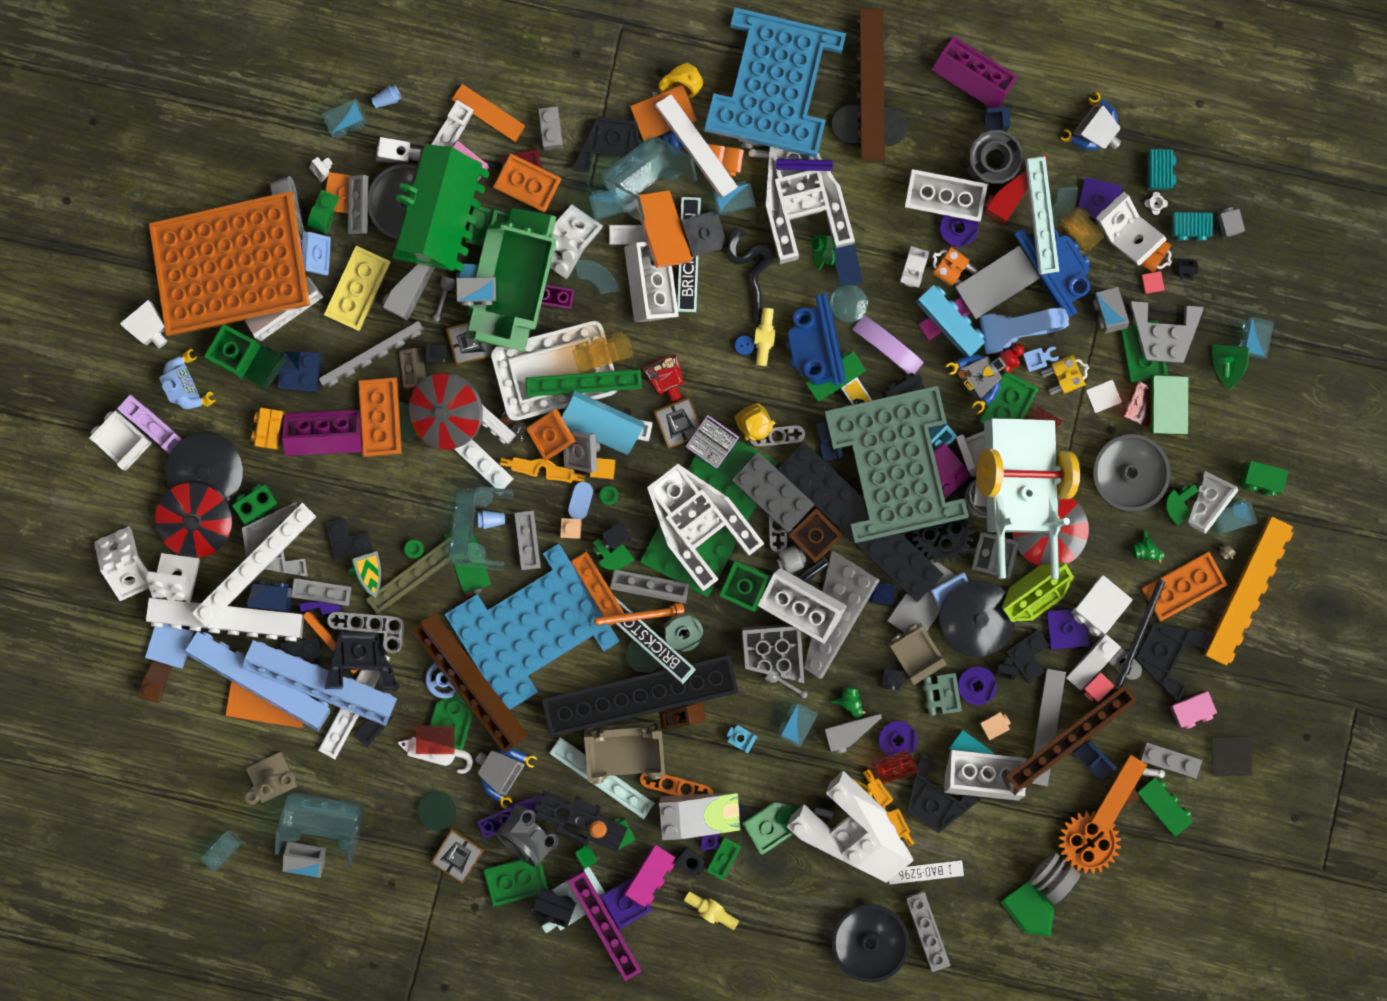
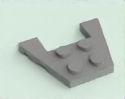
M1129 302L1130 310L1132 309L1134 316V325L1137 327L1144 361L1184 363L1202 315L1203 307L1185 306L1184 325L1148 323V303Z
M297 502L242 528L246 558L280 525V522H283L298 507ZM284 551L265 568V570L308 576L305 559L285 561Z

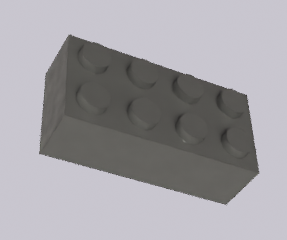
M756 452L731 479L743 493L786 533H789L815 505L759 452Z

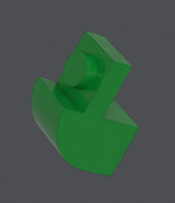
M321 190L316 204L310 212L307 223L308 227L327 235L334 220L333 213L340 197Z
M1188 484L1178 490L1179 495L1175 490H1171L1164 500V511L1174 526H1178L1190 517L1191 511L1184 501L1199 491L1195 484L1190 487Z
M599 538L593 542L595 547L592 549L598 557H604L598 563L605 569L612 571L620 570L635 560L623 544L610 553Z

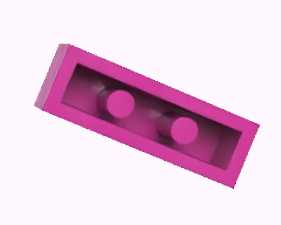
M653 845L623 895L641 907L649 906L655 897L652 894L656 888L660 889L665 881L663 879L665 873H670L675 863L673 860L675 857L657 845Z

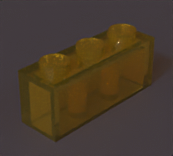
M623 332L612 334V338L607 340L604 337L593 340L594 344L586 345V343L576 345L575 349L572 350L579 374L634 357L628 334H623Z

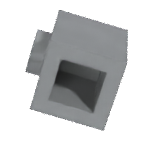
M1227 208L1222 210V213L1217 216L1223 238L1245 232L1240 209Z

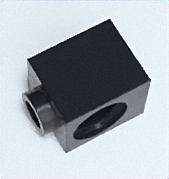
M688 846L675 861L677 865L693 877L696 874L700 875L706 868L704 865L705 860ZM689 858H695L698 864L696 867L690 868L687 866L686 861Z

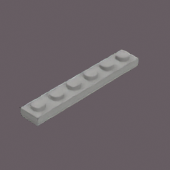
M419 321L322 376L319 378L321 384L324 387L327 385L328 387L334 386L339 382V378L343 376L347 378L353 375L355 369L360 366L362 368L367 367L372 363L371 360L377 356L379 359L386 356L389 349L393 347L397 349L405 344L404 341L410 337L411 339L419 337L424 328Z

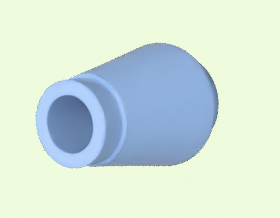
M389 85L371 99L374 106L378 108L398 103V100L401 99V94L396 85Z
M483 510L477 512L478 528L487 529L505 524L504 513Z

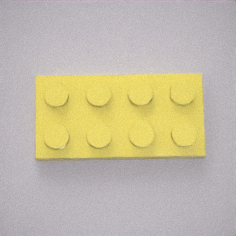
M356 246L324 315L360 331L390 267L391 261Z

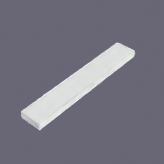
M669 95L655 105L656 109L718 195L723 198L736 190L738 187L673 96Z
M361 670L356 681L374 688L380 678L379 671ZM340 708L318 751L336 759L359 715Z

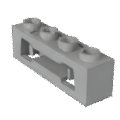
M922 890L905 896L931 971L935 972L951 966L925 892Z

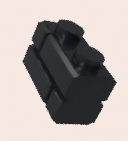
M618 522L612 527V530L609 529L603 533L604 539L601 542L608 550L611 548L616 550L622 543L625 544L629 541L631 535L623 524Z
M540 889L531 915L567 928L576 902L569 896L561 897L556 895L550 889Z

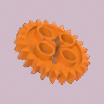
M1084 811L1083 817L1080 813H1077V819L1070 817L1072 823L1064 822L1067 829H1060L1064 836H1058L1059 839L1063 840V843L1058 844V846L1064 848L1060 854L1067 855L1064 858L1065 862L1071 860L1069 866L1073 867L1076 864V871L1079 872L1083 868V873L1085 874L1088 872V869H1090L1092 874H1095V868L1102 872L1103 865L1109 868L1107 862L1111 861L1114 863L1115 861L1112 856H1119L1115 849L1121 848V846L1116 844L1121 838L1115 837L1119 833V830H1113L1116 825L1115 823H1113L1109 832L1096 824V831L1093 834L1087 832L1088 825L1094 824L1091 820L1096 813L1095 811H1092L1091 816H1089L1087 811ZM1103 831L1104 834L1102 836L1094 839L1100 832ZM1075 835H1079L1081 838L1078 845H1073L1071 842L1072 837ZM1087 838L1091 840L1094 839L1092 841L1093 845L1091 847L1089 845H1086ZM1106 839L1108 842L1107 847L1102 850L1099 849L1098 844L1100 840ZM1086 845L1079 853L1075 852L1078 848ZM1086 851H1091L1092 858L1089 861L1083 859V854Z

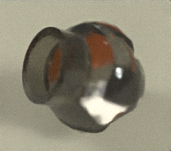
M505 412L501 416V422L516 434L512 439V443L524 440L527 437L525 434L526 424L520 421L513 423L514 420H511Z

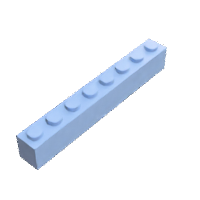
M197 631L185 650L186 655L314 730H320L330 714V708H328L329 705L320 699L316 701L308 694L243 669L245 655L238 651L234 653L229 650L230 647L220 641L218 644L212 640L213 637L208 633L203 632L201 634Z
M254 640L246 654L242 667L385 726L397 698L389 693L380 692L372 686H365L352 678L343 677L344 687L342 689H324L328 670L321 668L317 664L308 663L300 657L291 656L280 649L271 648L263 642H256Z

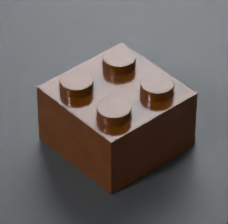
M817 508L788 535L814 563L843 537Z

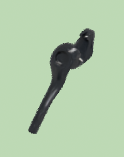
M733 228L728 240L727 250L728 259L732 263L737 265L745 264L755 256L761 255V259L753 266L749 274V283L754 295L753 321L761 322V290L758 284V276L772 263L773 247L765 242L757 243L744 255L738 256L736 248L739 238L746 236L747 233L741 229Z

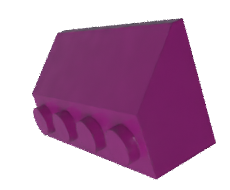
M955 36L944 49L932 69L938 76L947 79L954 86L961 88L971 97L980 100L989 108H998L1018 78V76Z
M360 409L285 413L282 435L285 456L362 452Z
M942 442L933 451L945 499L964 483L971 474L948 446Z

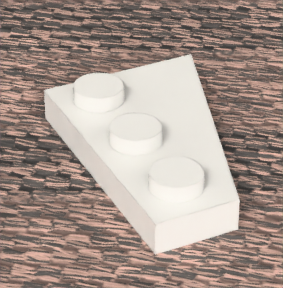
M1205 471L1202 486L1200 485L1199 495L1194 503L1188 522L1189 526L1206 534L1238 492V488Z

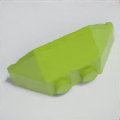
M1065 562L1058 563L1059 579H1051V564L1038 566L1009 587L1002 608L1011 622L1034 620L1064 598L1070 582L1074 578Z

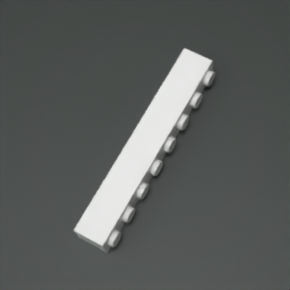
M301 503L192 614L205 627H208L316 516Z
M149 598L146 621L151 623L153 627H163V624H169L170 628L180 630L182 626L189 627L191 631L199 632L203 628L209 629V633L220 634V630L228 631V635L239 636V632L247 633V637L258 638V634L266 635V639L277 640V637H285V641L292 642L302 639L304 624L302 614L227 606L208 627H205L192 614L201 603Z

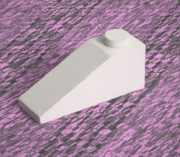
M1105 634L1100 637L1066 679L1081 691L1121 647Z

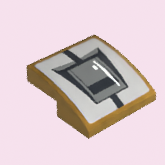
M469 323L445 329L455 366L492 357L493 346L491 344L480 343L479 341L466 338Z
M689 396L653 410L668 449L689 441L700 427Z
M452 828L431 861V864L463 884L485 848Z

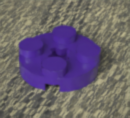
M944 215L939 230L947 244L961 248L969 245L976 238L978 222ZM963 224L962 229L964 231L962 233L960 231L955 232L956 228L954 225Z
M968 668L959 678V694L970 704H985L996 693L997 683L995 677L986 668ZM981 681L982 689L974 691L973 682Z
M890 722L883 727L879 734L880 748L884 754L892 759H905L917 747V734L906 722ZM896 735H900V738L904 740L900 742L899 746H896V742H893V738H896Z

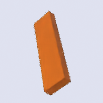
M463 84L452 98L453 102L456 103L458 100L473 109L472 114L514 142L517 141L526 128L524 124Z
M587 551L570 561L604 617L625 614Z
M306 612L302 617L334 652L337 640L312 612ZM350 670V671H351L353 674H355V673H357L359 670Z
M1129 755L1091 822L1109 832L1147 764Z

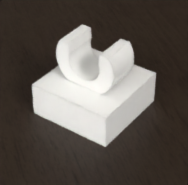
M317 157L311 162L309 168L318 180L323 182L327 179L330 172L329 169L333 163L329 158L321 161Z

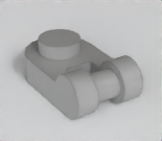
M1121 647L1110 659L1109 663L1119 671V661L1122 658H1126L1127 652ZM1133 659L1131 672L1126 676L1127 679L1132 680L1140 677L1142 673L1141 665Z

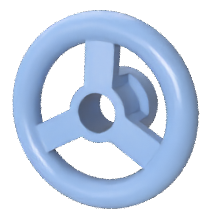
M436 663L432 664L425 678L428 690L438 698L453 697L456 689L449 680L446 683L441 681V677L445 676L443 672H440L436 676V680L431 682V676L434 670L438 668ZM438 685L440 687L450 686L451 688H453V690L447 693H442L437 691L434 687Z

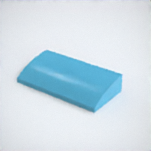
M575 390L562 414V418L569 429L594 433L597 442L626 455L631 451L644 426L643 421Z

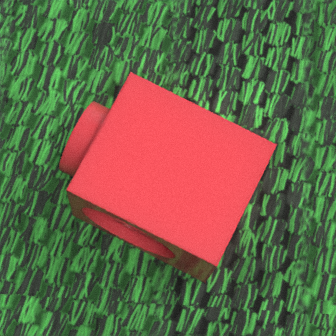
M1098 672L1083 688L1085 691L1084 696L1091 702H1100L1114 685L1101 672Z

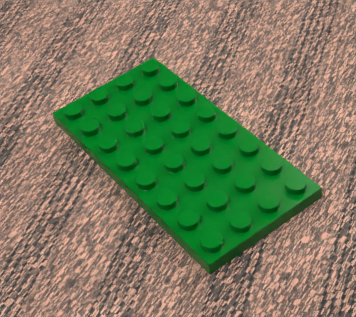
M737 440L717 469L696 455L688 471L727 496L748 522L756 504L731 479L756 452L765 457L775 468L779 461ZM659 525L640 562L675 581L689 583V588L709 597L715 583L702 591L668 547L661 525ZM724 526L695 548V550L716 577L719 578L737 540L727 527Z

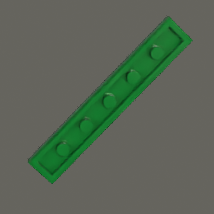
M641 369L525 377L527 397L573 394L574 390L579 393L642 389Z

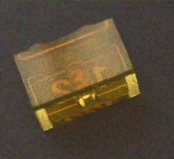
M1075 207L1059 224L1077 241L1084 251L1089 252L1105 236L1100 225L1097 222L1093 223L1089 219L1090 214L1084 208Z

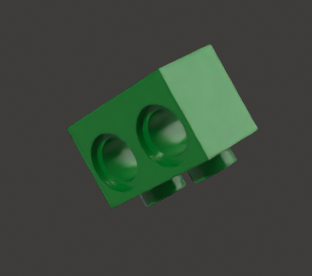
M258 484L251 489L252 493L249 495L243 494L235 499L236 503L232 506L245 525H249L280 505L268 485L264 484L262 486ZM261 493H266L268 496L265 503H260L259 501ZM246 503H249L252 507L248 514H245L242 509Z

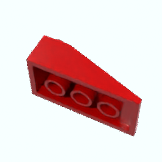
M1026 170L1002 188L995 197L990 196L984 205L986 209L984 214L1002 226L1006 223L1028 189Z

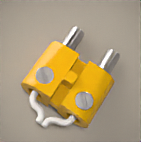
M1072 354L1053 362V367L1041 372V374H1044L1042 375L1043 377L1055 373L1060 385L1049 389L1050 395L1060 391L1066 394L1086 385L1084 379L1087 377L1089 366L1084 364L1082 360L1075 359ZM1077 362H1080L1085 367L1084 376H1082Z

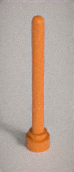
M675 603L666 609L598 617L594 619V624L604 625L664 616L674 617L684 613V606L682 603Z

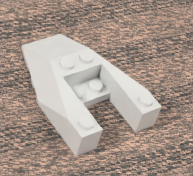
M770 147L766 209L779 263L783 264L798 260L799 258L790 220L823 211L826 213L830 232L835 241V249L853 245L855 240L841 187L831 174V171L776 169L777 159L822 160L819 153L816 158Z
M679 464L647 487L668 547L702 591L715 583L718 578L695 548L722 527H727L748 556L764 545V542L727 496Z
M844 771L830 782L826 794L849 814L847 818L831 830L807 806L803 805L791 815L787 825L802 841L886 883L913 862V858L906 845L896 833L894 824H891L888 819L886 810Z

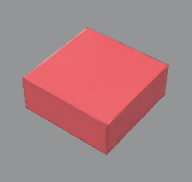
M1161 271L1141 275L1145 294L1165 290Z

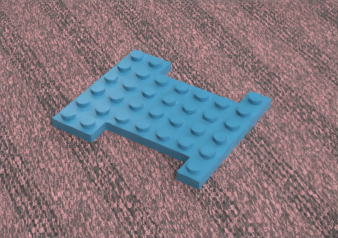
M735 7L730 28L747 31V40L733 96L731 98L713 93L704 131L817 158L826 120L807 116L822 51L827 50L841 54L846 33Z
M560 544L543 553L553 569L552 571L491 609L487 610L477 594L445 614L477 668L509 710L538 693L529 678L530 674L591 636L595 637L603 652L620 642L609 624H594L595 618L604 616Z

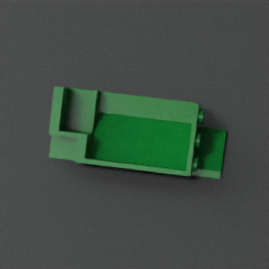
M510 208L507 222H499L487 226L475 278H496V302H492V305L482 306L481 302H473V306H468L466 315L471 317L466 334L467 339L525 352L530 330L536 329L556 244V239L552 238L556 216Z

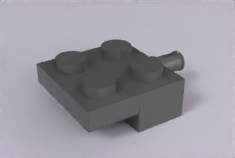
M981 532L976 547L970 546L971 550H963L966 553L974 554L972 570L998 576L997 536ZM1005 538L1006 578L1010 579L1019 541Z

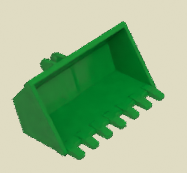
M425 144L424 149L421 150L412 186L400 183L398 187L408 193L409 197L398 194L395 198L400 203L406 205L393 251V259L449 271L454 269L463 271L464 264L456 259L458 253L467 256L468 248L462 246L461 241L462 238L471 240L473 235L465 229L466 223L476 224L477 218L469 214L470 208L480 209L481 202L473 198L474 193L483 194L485 191V187L477 183L479 176L483 178H488L489 171L482 168L481 162L470 158L453 147Z

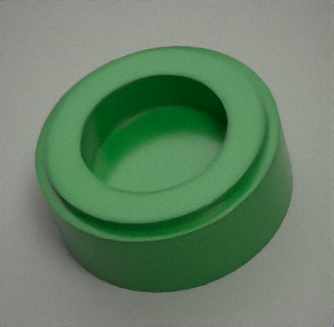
M605 486L601 489L599 498L603 504L613 505L618 500V491L612 486Z
M412 539L405 544L404 551L408 557L416 559L422 556L424 546L419 540Z

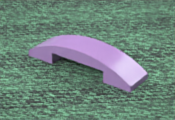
M865 315L852 329L907 374L912 372L915 374L924 363L899 340Z
M129 395L117 408L169 454L176 444L183 440L132 395Z

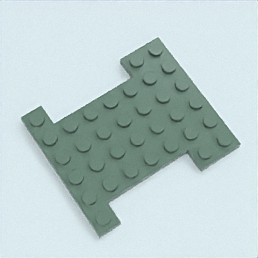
M938 386L825 411L833 450L853 446L869 520L851 524L855 543L969 518L965 499L945 503L928 430V428L947 424Z

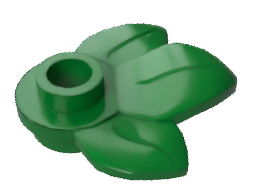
M818 235L812 240V249L815 251L813 259L818 271L824 263L830 266L834 264L835 253L833 248L835 241L832 236Z

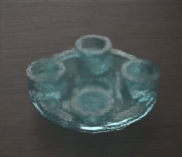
M847 285L839 287L834 291L831 296L830 307L833 315L839 320L855 322L866 313L868 300L864 291L858 286Z

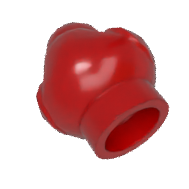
M1015 344L1011 350L999 352L998 357L1006 365L1003 370L1011 373L1012 369L1018 368L1020 365L1018 357L1022 356L1025 351L1023 345Z

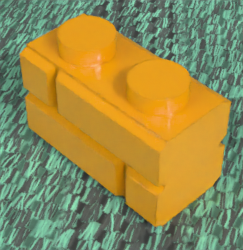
M259 408V412H256L254 417V423H257L256 431L253 430L251 442H254V446L279 450L284 419L283 411Z

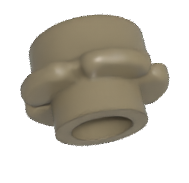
M1226 543L1219 546L1221 550L1218 553L1226 560L1229 558L1234 559L1233 556L1236 552Z

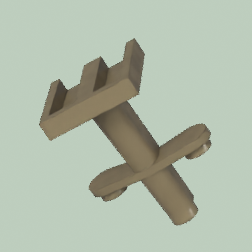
M282 751L246 768L254 786L245 792L244 799L251 805L256 804L259 800L263 803L298 786Z

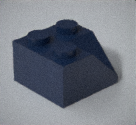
M284 352L279 369L278 389L319 393L322 355L312 352Z
M258 580V584L252 585L247 607L291 611L293 588H289V584L275 583L274 586H270V582Z

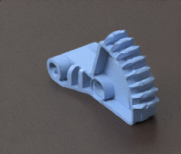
M1063 308L1047 309L1016 318L996 314L979 317L981 331L984 335L986 355L1003 351V348L1010 347L1011 343H1015L1018 338L1052 333L1066 328L1069 325V317L1066 310Z

